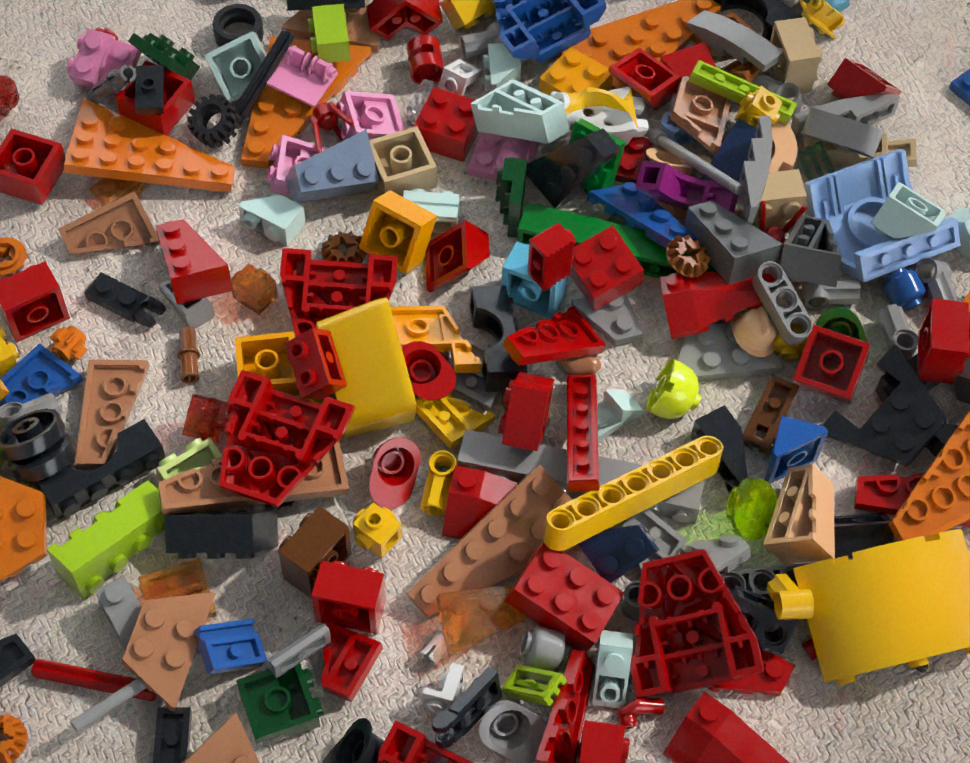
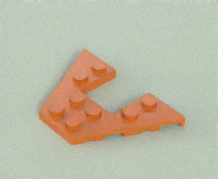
M0 476V582L8 577L12 578L19 574L26 566L35 564L47 556L44 493Z

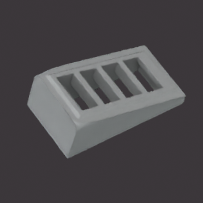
M170 279L158 286L188 327L197 328L215 316L210 301L207 298L177 305L174 293H172L173 289Z

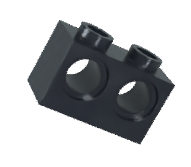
M735 585L732 596L742 613L750 614L746 620L758 639L760 650L769 653L773 650L783 654L799 620H778L773 600ZM769 625H779L778 629L773 632L765 631Z

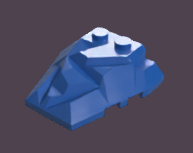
M493 0L500 28V38L513 58L525 60L532 58L537 62H544L565 51L570 46L572 47L587 39L591 34L590 25L598 22L607 9L606 3L603 0Z

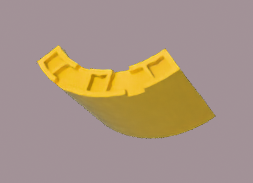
M962 529L940 532L928 537L920 536L852 553V560H849L847 555L793 568L798 587L800 589H810L813 595L814 614L807 621L824 682L837 680V684L840 686L856 682L857 674L907 662L910 668L929 664L928 657L963 648L966 654H970V556Z

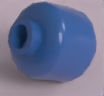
M902 267L884 278L886 282L883 284L882 289L891 305L897 304V306L904 307L906 311H909L922 303L919 298L925 294L926 289L914 270H906L905 267Z

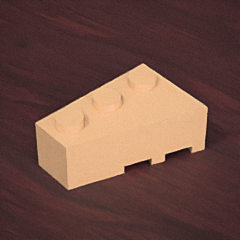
M813 464L788 468L763 543L785 565L816 562L829 558L835 559L834 484Z

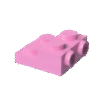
M88 28L86 34H81L77 40V49L79 51L76 58H70L68 61V76L74 84L91 88L105 79L110 71L118 70L125 64H127V67L131 65L135 69L142 52L131 44L115 40L110 34Z
M344 91L340 101L336 103V108L354 122L350 126L342 120L341 136L343 139H348L365 129L367 130L369 140L405 130L394 95Z
M481 132L467 167V174L496 181L498 168H503L505 157L524 159L529 163L530 157L536 156L539 142Z
M282 135L278 144L272 145L269 160L274 161V165H270L266 175V182L271 183L270 191L290 196L286 176L296 164L317 154L315 144Z

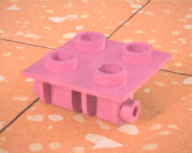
M290 46L284 55L286 57L266 85L315 108L338 75V72L332 63L325 62L319 59L318 56H314L311 59V53L308 52L305 55V51L298 49L297 46Z

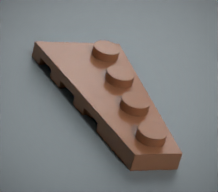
M148 360L88 361L75 457L77 469H97L105 465L113 457L118 445L117 433L125 428L149 369Z

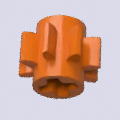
M63 326L62 329L58 327L50 336V339L54 341L50 348L51 351L64 362H68L70 359L72 361L75 359L80 360L88 350L84 347L87 340L86 336L74 326H69L68 328Z

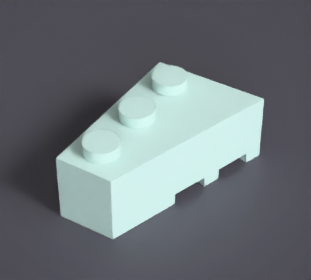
M514 79L470 103L478 132L549 144L570 131L562 101Z

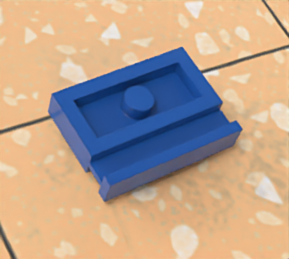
M254 619L202 625L193 631L195 636L198 635L200 641L198 647L207 675L263 666L267 657L259 634L254 631Z

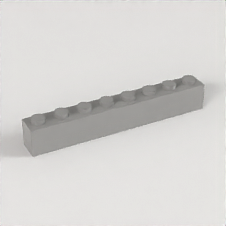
M465 429L457 466L486 471L519 483L536 465L540 464L571 498L575 499L589 492H568L566 449L540 445L538 451L503 445L502 436ZM599 456V486L642 465ZM705 480L648 509L657 516L671 518L678 523L691 522L696 524Z

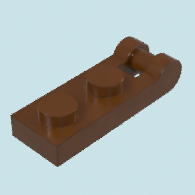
M772 374L743 432L744 446L748 447L751 445L758 448L759 453L768 455L781 417H786L800 386ZM756 429L766 433L765 438L755 435Z

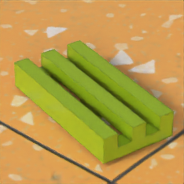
M518 664L503 685L501 691L506 697L550 707L554 702L550 698L551 695L558 696L560 689L557 686L565 685L567 679L562 673ZM521 676V677H526V678H530V679L523 680V679H518V677ZM535 680L545 681V682H549V683H548V684L537 683Z

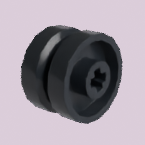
M46 408L24 414L11 421L0 431V452L8 460L7 465L18 482L30 483L48 478L66 467L76 455L77 448L71 436L65 432V425L55 409Z

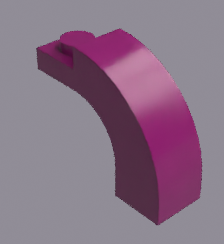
M642 161L635 186L638 190L656 200L686 210L693 205L714 201L734 214L739 195L734 194L717 182L690 177L675 170L669 164L662 162Z

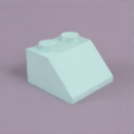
M251 31L204 56L225 98L232 103L240 99L267 54L256 32Z
M898 182L870 224L875 226V230L882 236H891L894 239L935 232L947 212Z

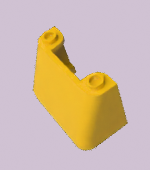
M387 297L373 300L316 322V329L331 332L347 387L335 392L336 400L355 406L353 415L345 430L344 438L414 422L417 409L415 396Z

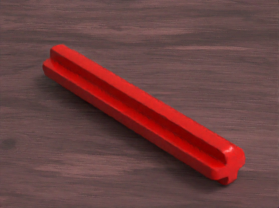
M39 658L35 659L31 669V673L35 678L112 694L137 679ZM146 688L132 698L152 702L155 701L157 694L154 691L150 692Z

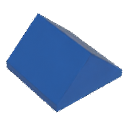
M785 416L781 417L764 478L767 486L784 478L789 467L808 465L817 461L828 433L825 426Z

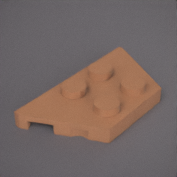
M365 3V8L344 9L349 45L371 47L372 52L379 53L377 34L369 28L366 6L369 4ZM299 10L282 25V30L289 31L295 37L311 40L310 37H315V34H310L308 18H313L312 10Z
M683 76L678 86L670 119L708 150L716 154L721 145L732 100L689 82V76Z
M209 592L144 600L121 664L132 674L137 675L141 679L142 684L150 692L154 691L171 711L175 712L199 644L198 635L195 636L193 631L199 626L206 624L216 595L215 593Z

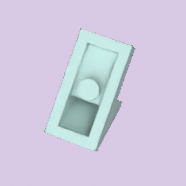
M605 390L603 402L597 405L598 442L644 414V410L626 390Z

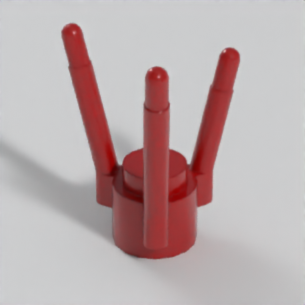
M332 101L318 104L313 110V116L309 118L313 126L317 154L322 152L319 127L328 131L333 129L342 142L346 139L342 138L341 130L337 126V116L350 126L354 124L348 116L336 108Z
M761 201L758 229L781 242L784 247V243L787 240L785 236L803 215L807 207L806 205L801 206L784 228L781 229L774 226L765 229L766 202Z

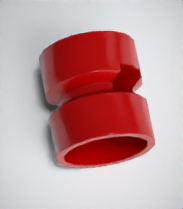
M419 35L411 39L407 44V54L412 81L422 86L438 83L441 80L444 69L439 40L430 35Z

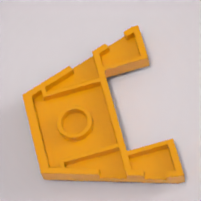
M444 306L391 307L401 348L412 341H423L431 344L439 352H451L455 373L481 372L482 362L480 358L474 356L471 351L472 346L468 340H463L459 334V327Z

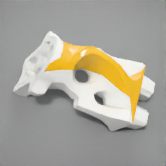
M587 87L575 93L551 92L550 94L551 97L564 103L570 131L573 129L574 122L582 118L600 129L604 128L606 132L626 142L625 145H628L633 137H643L649 129L646 119L636 118V115L640 116L644 111L645 105L643 98L632 96L631 87L610 91ZM591 109L594 116H585L583 110ZM569 132L560 136L559 139L567 138ZM559 139L549 144L542 143V149H553Z

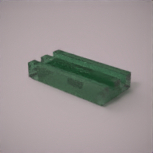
M821 141L815 142L816 145L812 147L810 145L805 147L806 150L797 151V158L808 181L814 180L804 159L807 156L810 157L818 176H825L814 154L818 151L829 174L835 172Z

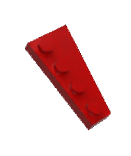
M572 306L563 314L561 312L554 314L552 319L548 321L545 319L539 321L533 328L528 326L508 335L502 346L510 354L512 360L520 366L601 354L606 344L579 311Z
M913 473L912 476L898 477L897 474L859 476L855 483L854 509L895 515L924 473ZM970 521L959 526L970 527Z

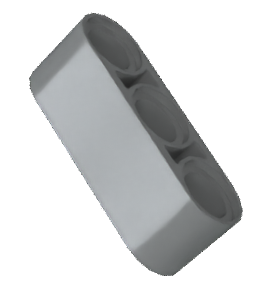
M811 108L801 134L813 140L873 158L884 131L862 122Z
M773 261L764 262L753 277V287L783 341L793 346L800 345L812 331L813 324L811 318L783 268ZM762 274L771 275L774 278V283L764 281ZM776 299L785 300L789 307L786 309L779 307ZM790 324L799 325L803 333H794L790 328Z

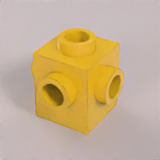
M760 86L755 92L751 93L749 91L740 102L741 107L734 120L740 119L757 127L759 116H770L772 127L780 117L778 110L782 101Z
M373 502L367 509H361L354 517V540L363 550L367 551L370 549L382 559L402 538V523L397 520L391 510L386 507L380 508Z

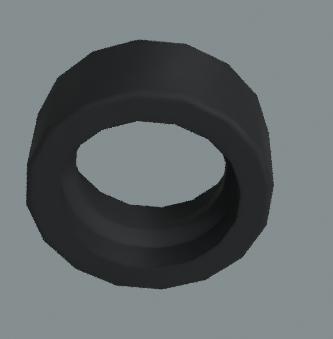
M232 4L220 9L214 16L212 23L216 44L221 47L245 35H230L223 31L230 24L238 22L252 25L253 28L249 32H256L260 42H262L264 31L260 13L255 8L246 4Z

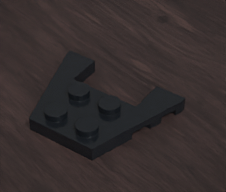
M894 344L877 363V368L899 384L898 387L861 428L855 426L836 410L822 426H825L828 430L826 438L836 439L845 445L861 448L871 452L873 455L908 467L947 423V418L902 352Z

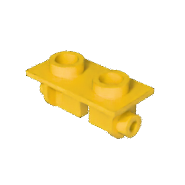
M800 0L799 2L804 10L801 14L803 17H806L807 23L809 25L814 24L822 35L826 33L833 39H836L833 31L844 25V15L834 7L832 8L825 0H811L808 4Z

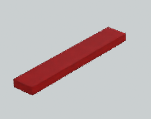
M596 374L567 376L568 492L600 490Z

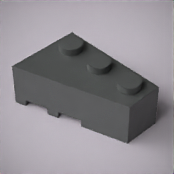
M714 201L688 207L684 226L697 237L701 247L707 248L706 255L711 258L709 261L710 265L728 285L753 278L760 265L764 262L773 261L779 263L783 247L781 242Z

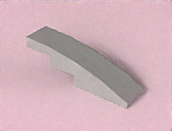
M704 10L686 22V27L722 56L730 53L742 64L749 60L763 73L782 60L783 51L764 37L725 16Z
M898 94L867 95L841 99L813 108L873 125L895 115L900 96ZM810 109L793 116L791 129L796 139L803 136L801 132Z
M759 116L755 131L756 138L751 139L747 156L748 161H744L740 175V184L744 186L742 197L746 222L753 224L760 207L771 164L772 129L770 116Z

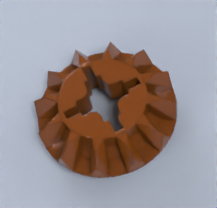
M339 230L337 235L329 234L327 241L322 242L321 253L323 260L362 263L366 257V252L359 249L362 237L355 236L352 231L342 233ZM341 244H344L347 248V256L345 257L344 253L340 250Z
M690 235L685 237L676 236L668 243L666 248V255L670 265L678 273L686 277L694 278L701 276L709 268L708 262L711 259L706 255L707 248L701 247L699 240L693 241ZM687 252L688 254L692 253L694 257L682 255Z

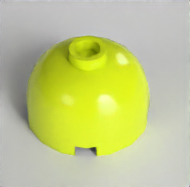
M670 359L658 374L656 380L659 383L655 390L651 388L646 403L647 411L663 419L680 418L689 409L694 411L701 400V395L698 394V377L693 370L680 361Z

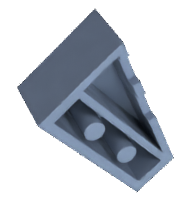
M365 129L296 164L286 176L291 200L298 203L370 192L380 180L367 130Z

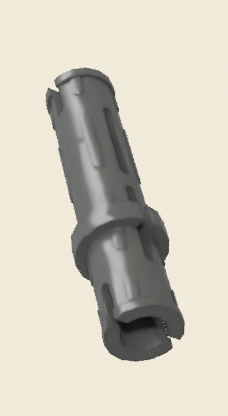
M125 64L118 70L110 71L105 79L86 91V99L99 104L113 93L124 90L128 83L135 80L136 70L133 66L129 65L127 67V64Z

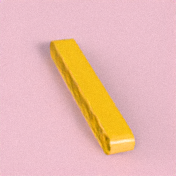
M712 436L700 437L600 486V490L589 491L551 510L546 518L544 531L545 545L555 551L566 550L713 476L718 471L723 444Z

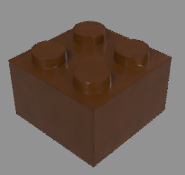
M318 506L313 513L306 514L300 522L299 529L293 536H287L279 546L278 553L283 579L312 599L311 594L321 561L331 562L337 560L345 562L352 554L349 526L321 506Z

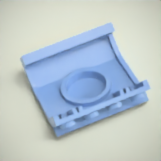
M902 149L894 150L804 183L808 203L805 211L808 216L829 220L834 233L833 241H837L838 244L837 252H841L842 255L840 270L862 282L914 264L923 258H929L961 246L958 220L952 217L942 220L935 232L894 239L891 236H882L875 230V226L870 224L898 182L913 190L909 179L906 151Z

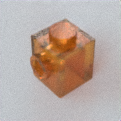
M250 263L242 270L237 271L231 279L234 290L232 291L233 298L258 315L278 296L276 281L264 269H257Z

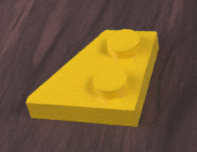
M450 394L440 400L428 401L420 398L416 401V413L449 449L462 443L465 429L480 432L492 425L496 417L489 411H487L486 415L470 408L471 403L462 399H455Z

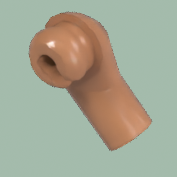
M596 357L556 360L571 375L596 374L601 369V362Z

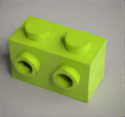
M344 4L312 7L313 18H308L310 34H315V37H310L312 53H318L319 59L328 63L351 60Z

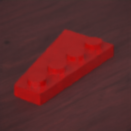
M572 650L564 673L567 682L565 685H560V693L556 696L535 758L537 763H576L595 664L585 651Z

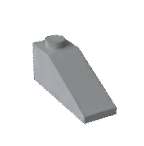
M123 575L95 590V594L126 651L142 607Z

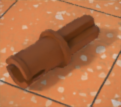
M184 326L179 331L180 350L177 352V358L180 360V380L184 383H195L199 380L198 359L201 354L197 349L196 329Z

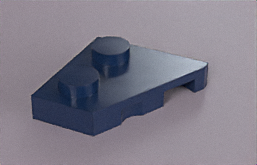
M642 524L608 528L578 543L598 574L610 583H613L659 551V548Z

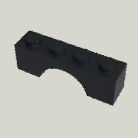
M713 0L722 5L721 12L729 9H743L755 14L761 20L764 27L762 37L769 42L775 21L803 17L779 0Z
M506 285L472 286L469 302L472 325L474 328L488 332L498 342L495 346L484 350L481 372L485 392H505L506 387H509L510 380H515L519 372L528 373L527 365L518 366L502 346L508 335L518 331V320L512 316L514 311L513 298L508 297Z
M145 419L117 433V450L111 460L105 465L89 471L74 470L66 466L54 475L36 481L39 490L44 493L46 502L58 520L75 514L81 507L92 501L102 499L109 491L118 486L129 484L136 476L143 472L157 468L159 462L166 458L162 444Z

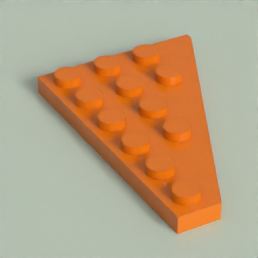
M678 0L590 29L591 34L587 39L572 47L608 68L637 48H641L660 61L661 56L682 50L693 40L694 32L686 27V22L704 10L719 14L722 5L713 0ZM568 49L555 55V57L559 59ZM613 76L612 90L625 87Z
M270 37L267 53L271 49L277 37ZM294 39L290 45L291 47L295 45L298 49L305 51V55L308 52L311 53V59L314 56H318V53H312L311 40ZM349 45L351 60L331 62L333 67L336 68L338 75L317 105L327 102L332 96L335 97L344 88L348 79L356 75L359 66L367 58H371V47ZM268 85L265 86L254 103L241 156L242 166L269 169L270 165L272 166L274 161L269 160L272 145L278 144L282 135L292 138L297 134L300 135L311 123L309 118L313 116L314 107Z
M82 99L64 162V173L232 193L235 167L99 104Z
M970 409L890 521L889 526L898 541L920 536L928 537L936 533L949 531L970 521Z

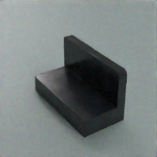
M885 513L834 516L835 558L847 555L848 559L853 558V552L894 543V533L889 526L891 519Z

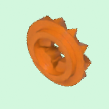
M0 238V257L5 258L7 255L10 257L9 261L4 260L0 263V276L2 278L6 274H16V270L24 268V262L28 259L25 246L14 238Z
M5 713L0 715V731L3 728L5 736L10 739L0 743V763H12L24 752L28 741V733L18 717L16 718Z

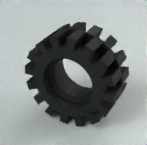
M209 94V99L206 96L201 97L202 103L196 101L194 103L196 109L190 108L189 113L193 116H187V121L190 123L187 125L188 129L200 142L211 148H215V145L222 147V141L227 144L230 143L229 137L233 136L235 138L237 135L234 129L239 130L241 126L237 123L241 121L238 110L221 95L216 97L214 94ZM221 113V119L218 124L213 128L207 129L210 118L215 114Z

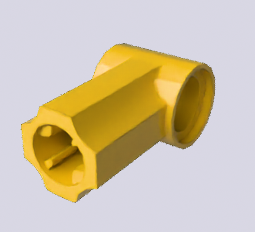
M440 450L431 455L429 459V471L420 504V510L425 511L429 515H445L449 489L456 465L455 456L451 452ZM441 466L449 468L446 472H439L436 469Z
M776 574L774 579L767 583V593L774 601V610L778 620L811 619L813 617L814 599L810 589H800L787 574Z

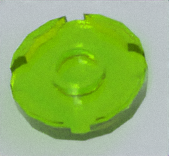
M745 478L740 481L742 483L738 487L735 486L730 492L727 501L726 517L728 523L732 524L734 530H731L735 535L749 540L760 539L767 534L778 499L776 491L769 482L759 478Z

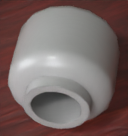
M540 625L533 627L531 631H526L520 645V655L524 657V661L529 667L548 671L556 670L560 663L565 664L570 651V646L565 644V636L562 632Z

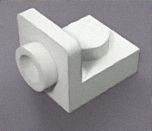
M458 59L444 67L438 88L464 96L466 87L479 79L481 70Z
M451 663L449 672L443 673L441 676L438 691L426 687L423 688L421 693L422 702L428 710L434 713L449 710L448 708L452 702L460 697L466 679L464 665Z

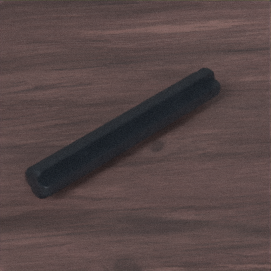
M283 29L235 105L239 112L238 115L241 117V121L237 122L239 125H242L268 80L292 44L295 36L289 31Z

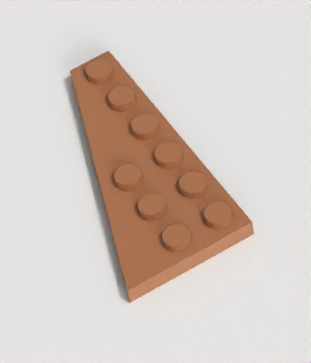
M339 441L308 473L284 502L348 495L349 486ZM222 457L212 460V464L200 469L192 468L158 482L162 515L261 505L265 503L220 488Z
M540 464L536 465L405 594L426 617H429L521 572L533 552L544 541L548 513L571 501V497Z

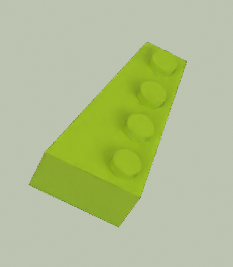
M147 480L119 499L113 511H102L94 516L92 525L82 531L78 527L69 533L68 538L70 540L65 544L59 546L57 543H54L47 548L58 576L83 600L89 594H94L95 590L102 587L104 581L114 572L121 571L134 554L145 550L160 531H165V515H162L159 490Z

